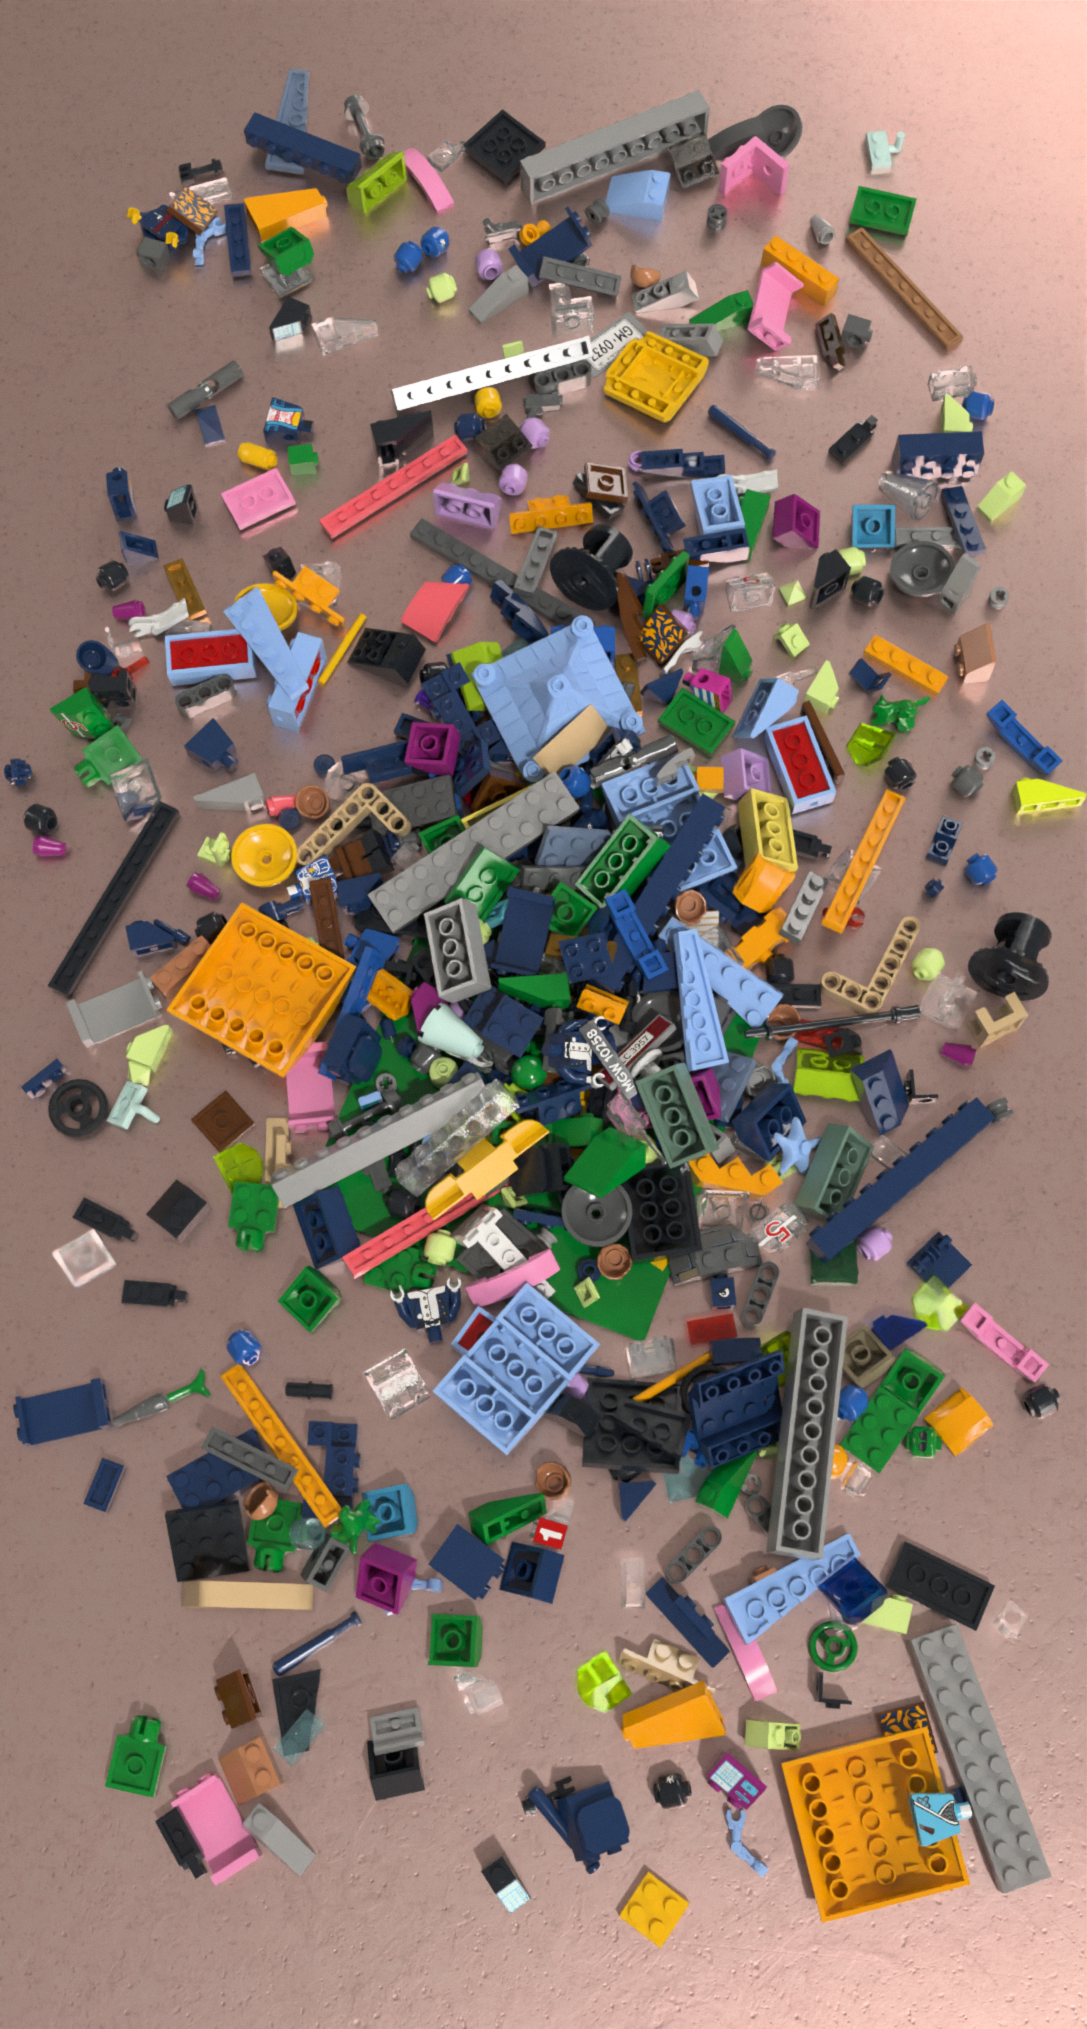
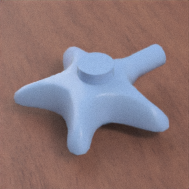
M794 1117L788 1137H784L776 1132L774 1134L775 1141L783 1151L780 1173L785 1174L795 1164L800 1173L805 1176L809 1170V1154L811 1149L818 1147L822 1138L816 1137L807 1140L800 1119Z

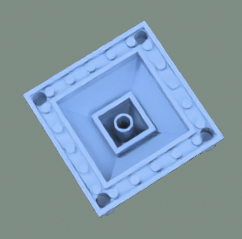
M577 616L572 624L495 663L490 665L480 664L471 673V677L523 780L526 781L528 786L547 776L533 757L590 704L593 705L610 729L615 727L626 732L633 730L637 736L646 732L643 727L642 717L635 712L593 630V622L587 616ZM591 751L574 766H579L592 760Z

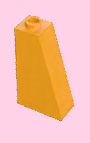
M317 188L243 199L246 213L261 242L270 239L291 226L296 229L327 216L326 207H328L326 198L324 195H320Z
M703 1680L623 1714L621 1732L626 1741L630 1740L633 1748L636 1749L726 1735L724 1718Z

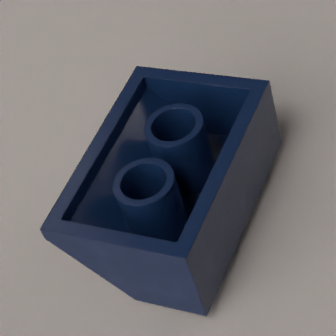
M889 1049L850 1069L867 1123L880 1136L900 1126L909 1107L893 1052Z
M769 1083L732 1121L739 1140L766 1161H770L781 1149L774 1139L775 1132L788 1137L794 1117L800 1119L802 1126L807 1121L791 1084Z
M339 1186L318 1191L293 1204L316 1270L343 1260V1256L360 1247V1241L356 1235L352 1218L349 1215Z

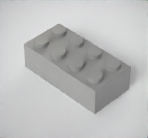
M461 898L424 913L438 997L455 1003L492 989L476 905Z

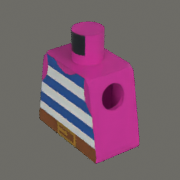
M701 668L696 676L689 672L685 674L682 683L690 687L691 693L724 714L733 701L730 678Z

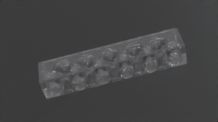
M497 1079L487 1084L474 1099H470L464 1108L457 1114L452 1115L445 1125L434 1131L426 1142L416 1147L407 1159L402 1160L397 1165L394 1171L398 1182L418 1197L519 1107L515 1095Z

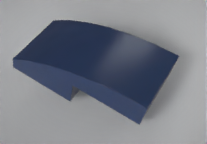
M942 815L926 858L947 865L963 823Z
M732 1338L710 1341L713 1365H735L762 1357L760 1338Z

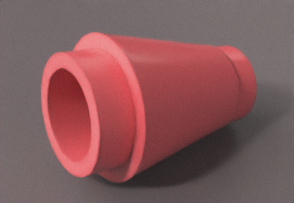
M296 795L270 796L269 799H265L268 815L277 817L284 808L291 807L295 809Z

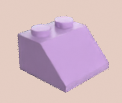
M742 748L721 756V767H724V797L739 802L750 788L772 794L769 761L767 758Z

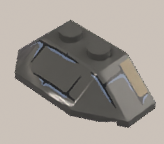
M730 1223L700 1230L703 1251L671 1258L668 1265L673 1285H679L711 1278L714 1275L729 1274L760 1267L763 1262L758 1243Z

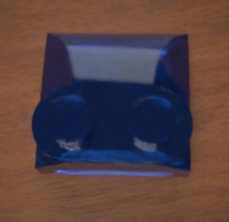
M856 1558L852 1559L818 1586L819 1591L841 1614L843 1621L850 1625H856L865 1620L883 1605L884 1600L888 1596L887 1589Z

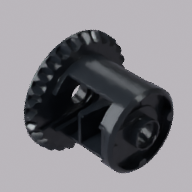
M604 524L593 525L583 537V548L566 547L554 554L550 561L552 579L558 589L575 604L594 611L606 610L615 603L618 596L619 585L617 584V578L613 577L614 572L619 568L626 567L631 562L633 557L632 547L628 539L614 527Z
M1023 912L1006 913L999 917L994 928V934L998 940L997 945L993 947L986 946L973 953L968 962L969 974L984 990L1002 998L1015 992L1020 1001L1037 999L1047 991L1049 985L1047 970L1043 968L1042 963L1037 962L1039 951L1049 945L1052 933L1041 919Z

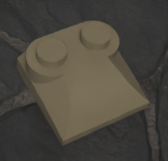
M866 1324L846 1337L842 1370L849 1377L853 1386L857 1385L861 1388L869 1386L889 1371L895 1362L894 1355Z

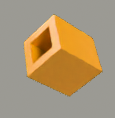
M697 767V773H693V776L700 789L699 793H723L724 767Z

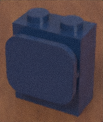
M345 1014L323 1063L329 1068L328 1072L338 1076L337 1080L343 1084L350 1085V1083L359 1085L361 1081L368 1082L382 1055V1048L379 1045L382 1037L364 1019Z
M459 1524L455 1526L428 1564L475 1601L479 1597L482 1600L491 1589L488 1585L493 1577L498 1579L506 1568L503 1565L505 1559Z
M609 1781L595 1784L556 1800L576 1862L586 1861V1864H591L600 1860V1854L607 1852L608 1855H612L622 1851L621 1845L629 1842V1825L622 1804L614 1797Z

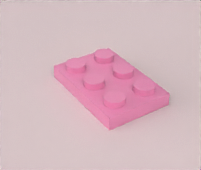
M277 468L221 493V497L239 530L296 504Z

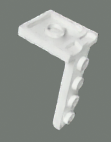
M481 1204L450 1236L456 1240V1243L467 1248L478 1242L504 1272L527 1262L528 1260L495 1225L503 1215L496 1208ZM546 1280L533 1286L546 1299L555 1292Z

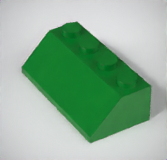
M629 813L575 885L600 908L606 906L605 898L626 889L631 898L671 845Z

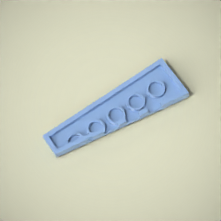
M697 929L674 933L687 1069L690 1072L729 1063Z

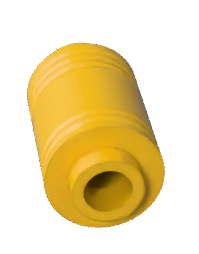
M250 442L241 443L238 449V458L244 463L270 471L277 464V456L274 450Z

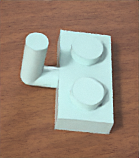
M886 130L866 132L865 139L871 170L891 168L892 160L890 153H898L902 150L905 137L904 132L900 131L897 133L894 145H888Z
M127 1081L106 1121L112 1125L128 1129L136 1113L141 1114L155 1124L159 1122L160 1116L146 1106L140 1105L148 1089L142 1085Z

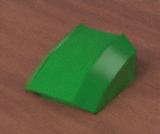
M292 226L258 245L266 259L280 273L288 276L305 265L311 264L314 256L310 240Z

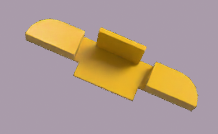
M528 1119L522 1120L500 1136L503 1143L496 1148L483 1136L478 1138L453 1157L454 1161L465 1172L457 1178L449 1174L428 1192L425 1199V1208L428 1215L433 1220L437 1219L471 1192L477 1200L518 1170L513 1160L547 1135L549 1131L538 1121Z

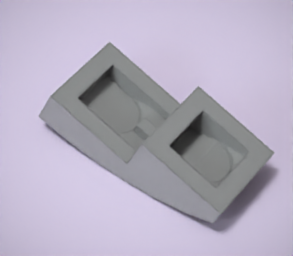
M692 748L677 754L663 766L656 776L654 782L656 787L676 779L679 772L678 768L693 762L695 754Z

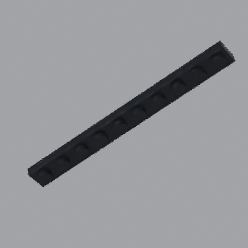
M161 801L158 802L49 982L48 987L68 998L70 997L180 814L178 809Z

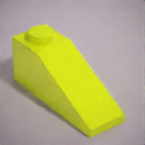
M1022 778L1016 781L1012 789L1017 814L1081 806L1086 798L1084 792L1041 779L1031 780L1030 778Z

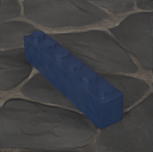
M255 112L244 129L246 144H249L251 147L259 148L271 155H277L306 169L315 170L324 176H330L342 183L350 184L355 180L362 168L360 153Z

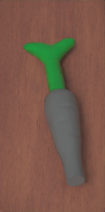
M201 1368L191 1384L169 1394H155L113 1418L115 1427L163 1412L168 1409L171 1402L191 1393H199L209 1398L210 1392L204 1387L205 1371Z

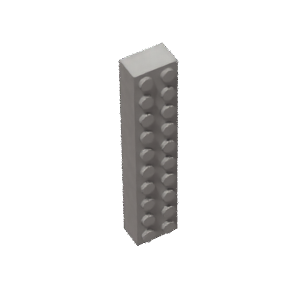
M698 90L640 114H635L622 121H617L612 125L599 128L589 134L581 135L576 139L564 142L551 149H546L533 156H528L520 160L521 189L530 205H533L707 136L710 107Z
M554 771L369 893L368 896L393 934H395L445 900L482 845L507 860L543 836L547 825H560L578 813L580 808Z
M801 1308L793 1313L767 1553L810 1561L823 1559L848 1320L846 1316Z
M951 1624L906 1640L959 1786L962 1789L966 1802L970 1804L971 1819L997 1890L1006 1894L1052 1877L958 1624Z

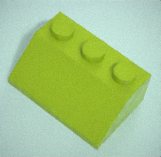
M402 151L389 153L384 158L379 159L373 167L366 170L357 180L352 181L346 188L348 202L365 215L406 182L404 153Z
M478 642L450 654L453 665L460 662L470 680V683L461 687L468 711H488L471 677V673L480 664L490 665L503 658L498 642Z
M797 1047L793 1076L794 1093L803 1096L817 1095L826 1099L840 1098L850 1102L860 1101L850 1069L864 1063V1055L844 1053L831 1058L828 1051Z

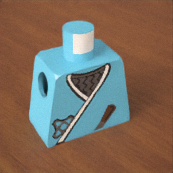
M907 1793L918 1845L922 1847L960 1833L959 1820L972 1818L969 1802L955 1804L953 1794Z

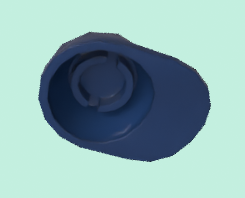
M89 640L83 642L78 647L76 659L84 671L91 673L92 676L96 674L104 677L117 676L119 672L118 659L102 643Z

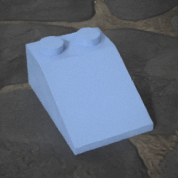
M646 170L612 176L605 203L611 213L662 221L669 192L670 173Z
M732 475L691 481L699 536L743 529L745 527Z
M780 678L760 679L732 737L755 738L795 705L799 690Z

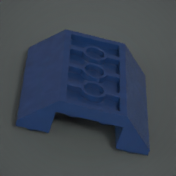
M781 1350L774 1351L695 1382L689 1391L688 1400L694 1436L711 1469L779 1442L783 1407L781 1406L777 1376L785 1373Z

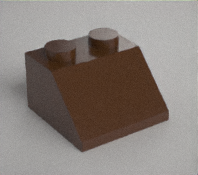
M247 1669L236 1670L216 1680L215 1694L218 1701L222 1700L225 1708L222 1711L223 1719L226 1725L230 1724L231 1729L263 1717Z

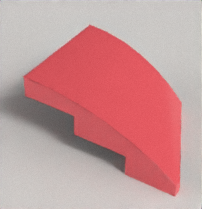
M425 582L408 605L400 622L430 640L438 642L446 624L451 621L458 604L463 602L470 585L468 583Z

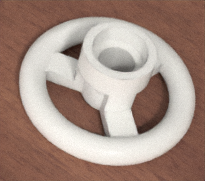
M660 1049L649 1051L636 1063L630 1072L635 1081L662 1070L658 1067L663 1055Z

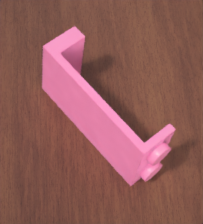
M777 262L763 268L761 271L748 331L774 351H778L791 343L792 338L783 331L791 294L804 286V283Z
M327 1042L313 1043L310 1049L286 1075L290 1119L288 1126L295 1133H304L311 1128L329 1130L327 1124L334 1120L335 1107L332 1080L318 1074L320 1061L324 1058L327 1050Z
M209 1772L197 1780L199 1785L192 1790L186 1787L175 1794L177 1799L171 1805L173 1808L179 1806L203 1849L205 1860L213 1873L210 1878L216 1886L263 1854L254 1838L242 1828L244 1819L219 1773L212 1776Z

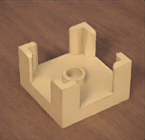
M1015 992L1005 997L1007 1003L996 1010L999 1018L993 1021L987 1009L983 1007L974 1012L973 1016L976 1020H971L966 1024L979 1047L1018 1029L1027 1018L1028 1013Z

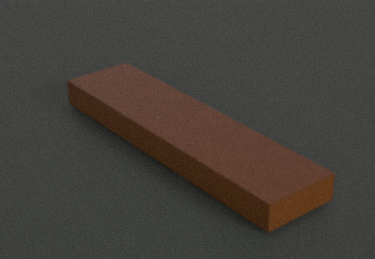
M810 700L802 704L800 714L802 717L807 715L830 777L835 785L840 784L845 776L844 770Z
M331 878L309 881L319 945L345 960Z

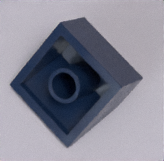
M512 1542L499 1590L553 1604L565 1555L544 1548Z

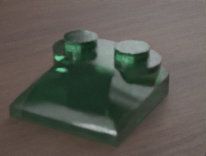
M856 1239L825 1265L809 1248L810 1285H858L859 1269L857 1266Z

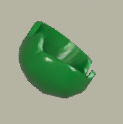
M533 1055L522 1056L516 1060L511 1069V1080L519 1088L530 1091L542 1086L547 1078V1072L542 1071L543 1060Z

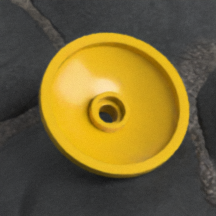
M266 583L251 585L243 589L236 596L234 603L258 587L280 631L288 628L296 619L297 602L289 591L286 589L282 590L277 585Z
M272 824L256 825L245 830L235 841L231 853L232 865L237 875L246 883L257 887L274 886L284 881L293 872L297 863V847L292 836L283 828ZM265 859H271L269 863H263Z

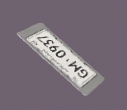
M627 312L590 339L594 357L583 360L590 363L592 369L591 376L593 378L611 366L629 341L635 338L639 340L645 337V333L648 332L631 312Z

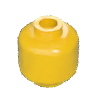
M484 387L476 392L474 403L476 412L480 417L490 419L501 412L502 403L499 392L496 389Z

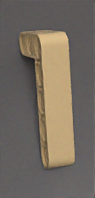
M364 783L297 849V862L306 866L322 856L328 855L371 811L390 831L400 837L409 834L411 823L380 790L371 783ZM374 790L373 797L367 800L365 798L366 793ZM385 805H388V812L384 815H381V808ZM358 806V812L355 815H350L351 808ZM403 820V827L400 830H395V824ZM342 821V828L335 831V824ZM327 837V843L324 846H319L320 839ZM311 852V859L308 862H304L305 854Z
M912 916L902 919L868 988L831 971L822 976L820 981L821 994L861 1015L878 1013L920 930L918 919ZM904 926L911 927L913 932L905 931ZM894 945H901L904 951L896 950ZM890 963L895 969L889 970L885 967V964ZM832 981L835 987L829 988L825 985V982ZM882 982L885 988L879 989L875 983ZM852 991L856 997L849 998L845 992ZM873 1001L876 1007L870 1008L865 1002Z
M189 1581L183 1582L182 1607L313 1610L314 1586L312 1584Z

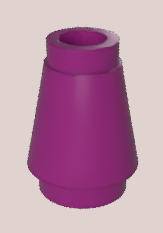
M133 600L113 606L112 613L115 619L130 620L133 617H145L146 609L142 601Z
M42 835L40 837L35 836L33 854H38V857L65 856L66 843Z
M195 871L186 885L190 888L191 892L213 901L221 892V889L202 872L199 874Z
M945 1042L941 1055L964 1067L966 1065L972 1066L977 1049L972 1048V1045Z

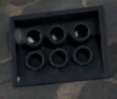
M668 1162L646 1164L645 1168L621 1184L632 1204V1219L628 1227L633 1265L657 1262L703 1251L689 1162L671 1169Z

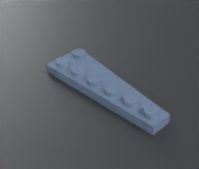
M289 69L276 119L278 122L304 132L307 131L309 71ZM267 154L265 161L266 170L304 175L305 168L292 161H286L277 155Z

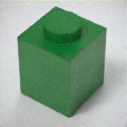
M312 444L287 447L292 476L316 473L315 465L319 464L318 452L313 451Z

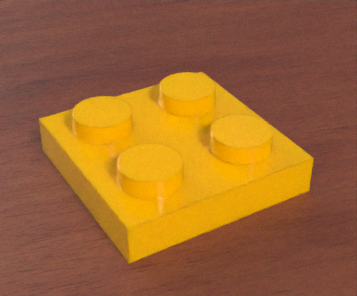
M647 1871L620 1912L619 1917L661 1948L690 1903Z

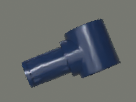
M299 896L283 904L281 902L276 903V901L266 902L258 908V911L272 920L282 923L287 919L288 915L303 910L305 907Z

